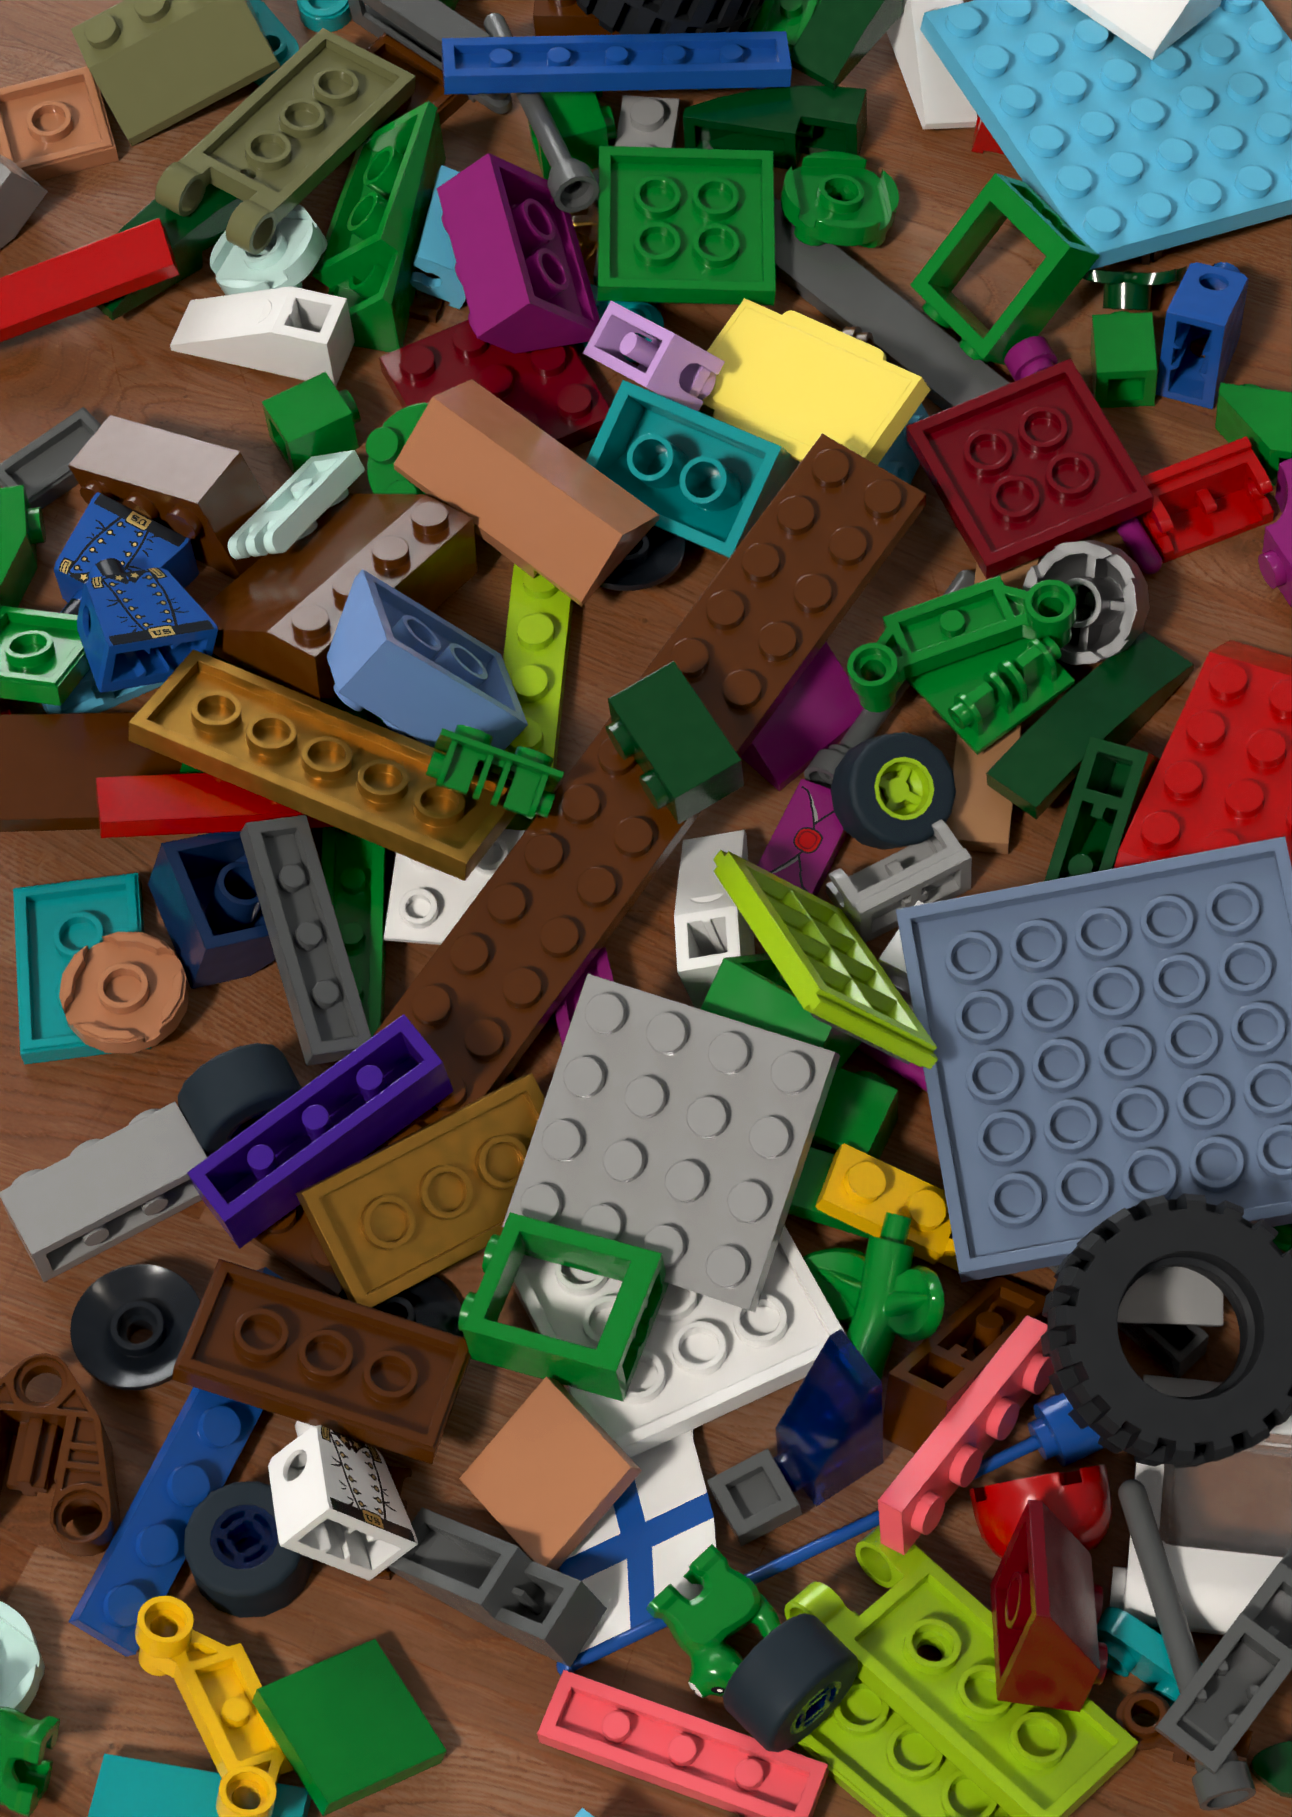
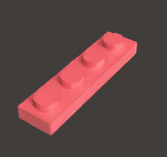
M1028 1315L1022 1320L878 1499L881 1544L905 1555L921 1534L929 1535L938 1525L944 1512L945 1503L959 1486L965 1488L973 1481L981 1466L983 1455L996 1439L1002 1441L1011 1433L1017 1421L1019 1410L1032 1393L1039 1395L1045 1390L1050 1382L1048 1377L1054 1373L1051 1356L1043 1357L1041 1336L1047 1332V1324Z
M563 1670L537 1732L539 1743L743 1817H812L829 1774L828 1764L787 1749L781 1752L767 1751L753 1737Z

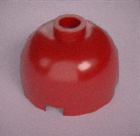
M1106 1464L1079 1468L1080 1470L1055 1472L969 1489L974 1517L982 1539L991 1551L1002 1559L1028 1500L1031 1499L1043 1501L1088 1552L1095 1549L1106 1536L1112 1517V1495Z

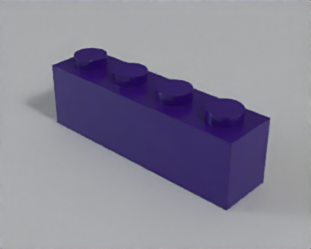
M403 1014L193 1167L187 1174L203 1202L240 1249L299 1206L300 1202L296 1196L297 1192L361 1160L454 1092L442 1060L405 1014Z

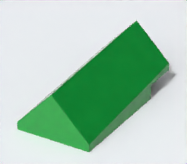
M430 101L376 130L357 148L325 237L327 239L326 250L321 254L312 274L313 277L329 287V295L347 298L355 339L353 346L384 352H393L403 347L410 317L409 310L413 304L416 288L411 285L410 280L412 272H420L419 268L413 266V262L423 233L435 187L436 174L441 165H445L446 161L438 108Z

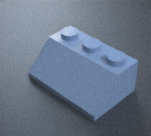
M363 569L354 578L327 654V660L335 682L333 688L337 696L355 711L360 712L365 708L382 718L391 731L408 738L412 736L433 748L442 728L454 732L457 725H465L493 737L491 746L505 750L525 729L528 723L502 655Z

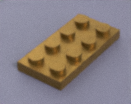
M532 1073L502 1086L296 1193L349 1301L372 1308L485 1248L493 1234L501 1235L504 1228L502 1225L545 1101Z

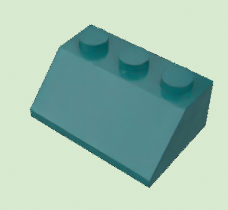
M625 380L621 382L586 459L587 463L658 513L660 516L654 525L655 527L727 558H730L799 464V461L791 458V454L779 445Z

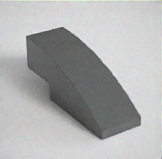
M422 1507L411 1523L418 1545L388 1568L426 1593L488 1628L535 1652L571 1667L607 1610L588 1587L578 1579L532 1561L516 1545Z

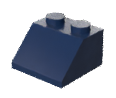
M241 831L208 833L161 843L148 882L177 956L183 965L191 989L251 976L276 960L240 837Z

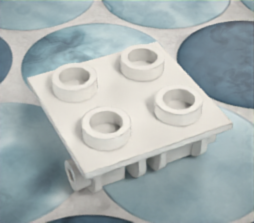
M504 829L465 881L396 853L384 941L441 945L524 834L525 830Z

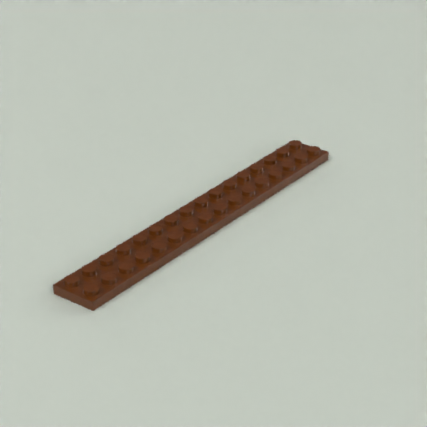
M822 433L639 680L674 661L741 758L926 506V493ZM611 717L554 792L555 797L548 817L536 816L374 1033L376 1035L405 1014L442 1060L454 1092L367 1156L499 1089L701 813L700 811L678 824L667 806L659 810L653 806L639 781V776L644 774L633 756L624 760L619 755L606 732L605 727L612 723ZM301 1204L250 1241L328 1294L340 1298L344 1297L345 1292Z

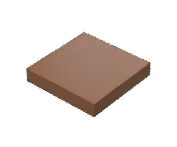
M87 66L0 88V155L13 161L36 182L119 161L99 87Z
M546 1376L459 1479L534 1562L557 1571L642 1470L558 1380Z

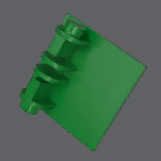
M1048 636L1041 641L1035 638H1021L906 679L977 755L1075 683V680L1056 661L1062 657V653L1055 641Z
M457 725L454 732L442 728L434 748L445 752L446 755L434 751L425 774L437 779L436 786L466 795L476 766H479L482 769L472 799H479L488 772L491 771L500 776L490 805L497 806L508 778L512 782L503 809L520 814L533 820L535 814L545 818L548 817L555 797L552 791L564 775L563 771L551 767L554 760L552 757L522 746L517 747L515 754L491 746L493 740L491 735L469 726Z

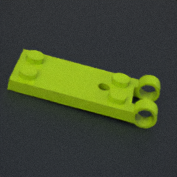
M880 1525L857 1543L855 1554L861 1568L874 1582L891 1589L860 1616L857 1617L849 1610L830 1587L816 1581L810 1583L785 1605L784 1612L787 1620L803 1613L817 1617L857 1657L859 1670L856 1676L1011 1817H1069L1133 1757L1139 1742L1088 1697L1080 1712L998 1701L992 1612L921 1551L915 1543L905 1555L881 1544ZM923 1645L934 1646L941 1652L942 1659L937 1662L926 1660L918 1655L917 1649Z

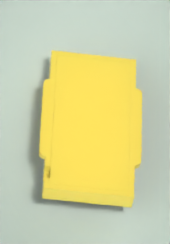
M744 298L707 350V352L725 361L719 374H715L716 381L713 390L702 400L703 404L699 411L783 447L791 454V458L799 462L803 460L823 433L878 465L931 389L921 376L887 362L885 353L875 346L798 312L790 310L781 315Z

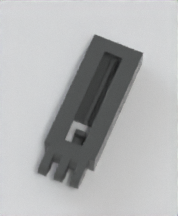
M348 0L352 19L355 23L377 38L384 33L388 34L442 71V38L490 37V34L439 0ZM510 93L468 95L469 100L472 102L478 101L497 114L507 113L513 106Z

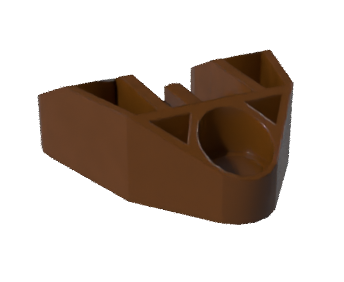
M48 1353L34 1354L23 1359L0 1378V1495L13 1435H16L17 1439L7 1480V1488L20 1490L26 1496H37L38 1492L47 1493L57 1440H62L54 1475L56 1487L50 1511V1524L61 1547L68 1553L77 1556H94L107 1550L120 1526V1509L112 1445L99 1416L66 1363L58 1356ZM44 1373H51L61 1379V1388L53 1399L46 1402H34L26 1397L27 1385L34 1377ZM87 1513L102 1514V1521L99 1527L87 1536H73L65 1530L67 1523L75 1517Z

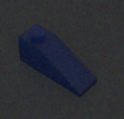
M842 1329L828 1337L775 1428L778 1455L773 1458L790 1489L796 1493L803 1488L816 1507L884 1463L882 1382Z

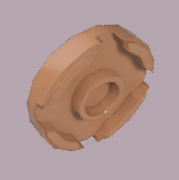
M115 932L103 936L104 942L97 943L90 949L86 945L74 954L62 974L59 998L70 1029L86 1045L105 1053L132 1054L156 1046L176 1030L188 1008L190 987L181 961L165 941L143 932Z

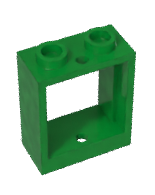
M995 173L910 286L926 301L922 306L925 313L938 324L946 328L952 327L962 338L959 346L970 358L981 360L985 364L994 362L1005 365L1004 359L1008 351L1018 342L1040 334L1100 255L1084 242L1025 182ZM1008 218L1046 258L992 328L988 330L951 291Z
M510 1212L501 1235L493 1234L487 1243L482 1263V1269L485 1274L477 1293L469 1292L460 1310L458 1327L464 1334L471 1359L544 1379L547 1376L558 1380L562 1385L624 1402L669 1283L664 1282L666 1269L662 1253ZM524 1255L622 1281L596 1349L497 1322Z

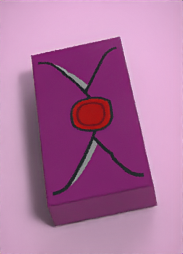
M801 779L757 865L817 896L848 835L834 813L830 788Z

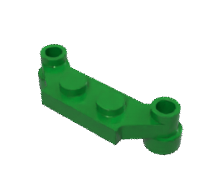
M999 575L883 617L884 632L878 641L857 647L849 656L847 669L850 685L855 693L858 694L859 702L864 709L870 712H883L894 704L896 692L908 678L1021 638H1035L1041 641L1048 636L1055 641L1059 648H1062L1071 639L1072 626L1077 617L1075 593L1066 583L1052 579L1038 582L1029 591L1004 585Z

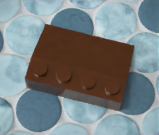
M349 493L343 501L329 507L316 520L318 525L312 533L296 540L284 553H268L261 557L202 608L218 627L213 654L245 671L329 705L338 696L333 688L335 682L327 660V654L354 578L363 569L434 612L477 573L474 522L472 517L426 494Z

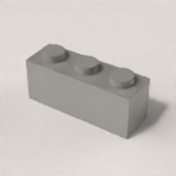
M173 1102L161 1109H149L140 1113L132 1119L128 1126L103 1139H92L80 1144L71 1152L70 1156L43 1170L34 1169L20 1175L10 1187L0 1192V1198L14 1229L43 1282H46L201 1201L202 1199L187 1172L206 1159L207 1156L177 1103Z

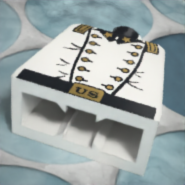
M297 1421L295 1424L297 1438L275 1454L268 1465L280 1546L370 1581L418 1545L416 1534L385 1460L376 1448L322 1425L312 1426Z

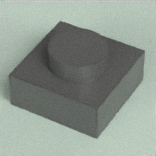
M768 1448L707 1480L711 1493L741 1547L802 1515L796 1497Z

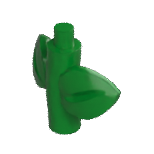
M886 1212L880 1238L869 1236L866 1254L854 1249L830 1248L803 1256L839 1323L850 1325L846 1336L851 1343V1348L840 1358L836 1368L882 1379L896 1335L910 1342H917L931 1337L940 1325L945 1304L943 1288L937 1273L924 1266L911 1268L915 1247L906 1245L912 1222L911 1218Z

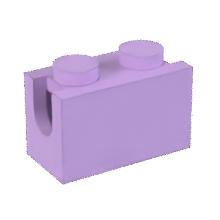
M610 301L583 354L649 390L696 411H699L703 404L702 400L713 390L716 381L715 374H719L725 361L677 334L613 301ZM635 333H639L652 341L650 342ZM623 355H625V356L629 357L630 359H632V360L638 362L639 365L636 366L635 364H633V363L627 361V360L623 357Z

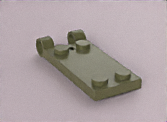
M322 28L181 160L172 163L165 169L156 186L155 200L158 204L174 213L187 217L199 206L209 184L233 195L243 202L236 207L228 221L226 239L239 248L257 255L270 243L277 224L415 93L416 76Z

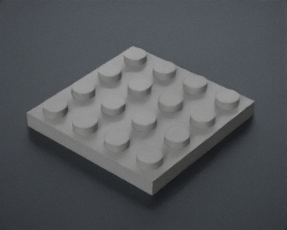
M587 973L502 1227H504L511 1212L662 1253L666 1269L664 1282L755 1312L840 1055L815 1045Z

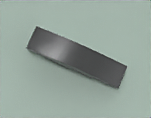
M1292 1546L1155 1727L1157 1732L1213 1775L1292 1670Z

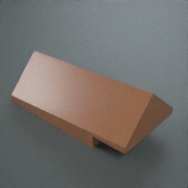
M473 379L431 398L394 463V470L426 495L472 517L474 532L533 579L539 573L580 606L590 598L648 533L660 516Z

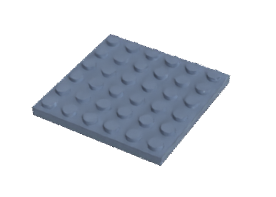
M1285 837L896 909L913 1012L937 1046L934 1054L938 1061L931 1070L924 1066L923 1070L961 1283L1060 1265L1063 1259L1070 1255L1077 1247V1243L1104 1220L1123 1208H1131L1144 1199L1164 1195L1166 1200L1177 1199L1184 1193L1205 1195L1206 1203L1218 1205L1226 1200L1243 1207L1244 1214L1242 1217L1252 1224L1262 1219L1272 1227L1292 1223V865Z

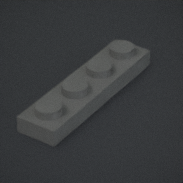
M300 815L247 822L240 833V837L306 1066L340 1061L369 1040L371 1034L307 816Z

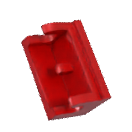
M1247 436L1142 476L1153 495V509L1137 517L1159 552L1163 563L1273 521V508L1268 498L1264 495L1272 492L1273 487L1265 469L1252 450V444Z

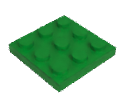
M599 146L597 301L740 305L745 298L759 305L774 306L776 281L773 151Z

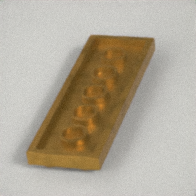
M194 649L129 721V741L463 881L468 878L517 814L503 809L512 782L511 779H506L496 807L490 805L500 776L494 772H488L479 799H472L482 767L476 766L466 795L436 786L437 779L425 774L433 752L437 751L446 755L445 752Z

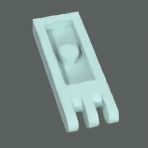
M350 450L310 457L230 537L228 541L230 555L234 559H244L250 556H265L268 553H284L296 540L312 533L318 525L316 520L329 507L343 501L349 494L347 488L365 471L356 451Z

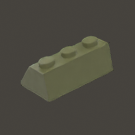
M124 0L71 28L89 71L131 146L142 142L281 67L249 0Z

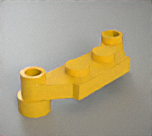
M158 1596L149 1599L141 1606L137 1616L135 1639L140 1647L138 1655L139 1664L144 1671L151 1675H168L174 1678L221 1777L216 1800V1810L219 1817H271L279 1776L293 1771V1767L252 1703L256 1690L262 1687L242 1644L226 1646L193 1630L194 1618L192 1611L186 1603L178 1598Z

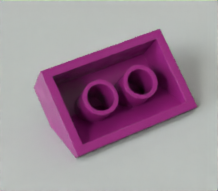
M487 153L437 188L443 211L442 223L451 240L456 259L455 272L463 285L470 311L468 320L473 332L478 339L514 354L589 342L600 321L571 214L560 210L556 206L547 186L548 180Z

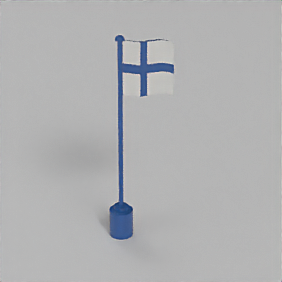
M1061 1393L1057 1396L1055 1394L1034 1404L1033 1408L1036 1419L1028 1423L1031 1437L982 1460L979 1471L974 1479L1035 1450L1039 1451L1044 1460L1055 1457L1062 1467H1066L1105 1447L1098 1444L1100 1435L1089 1426L1081 1430L1068 1415L1074 1408L1065 1394ZM694 1429L631 1458L642 1472L559 1567L561 1573L582 1581L607 1608L571 1667L559 1662L556 1663L560 1676L563 1670L574 1673V1671L668 1627L662 1619L654 1618L646 1608L669 1584H672L680 1594L689 1600L694 1599L701 1593V1584H691L683 1576L690 1570V1564L711 1544L717 1548L715 1519L694 1444ZM879 1510L744 1574V1576L749 1578L754 1584H757L879 1525Z

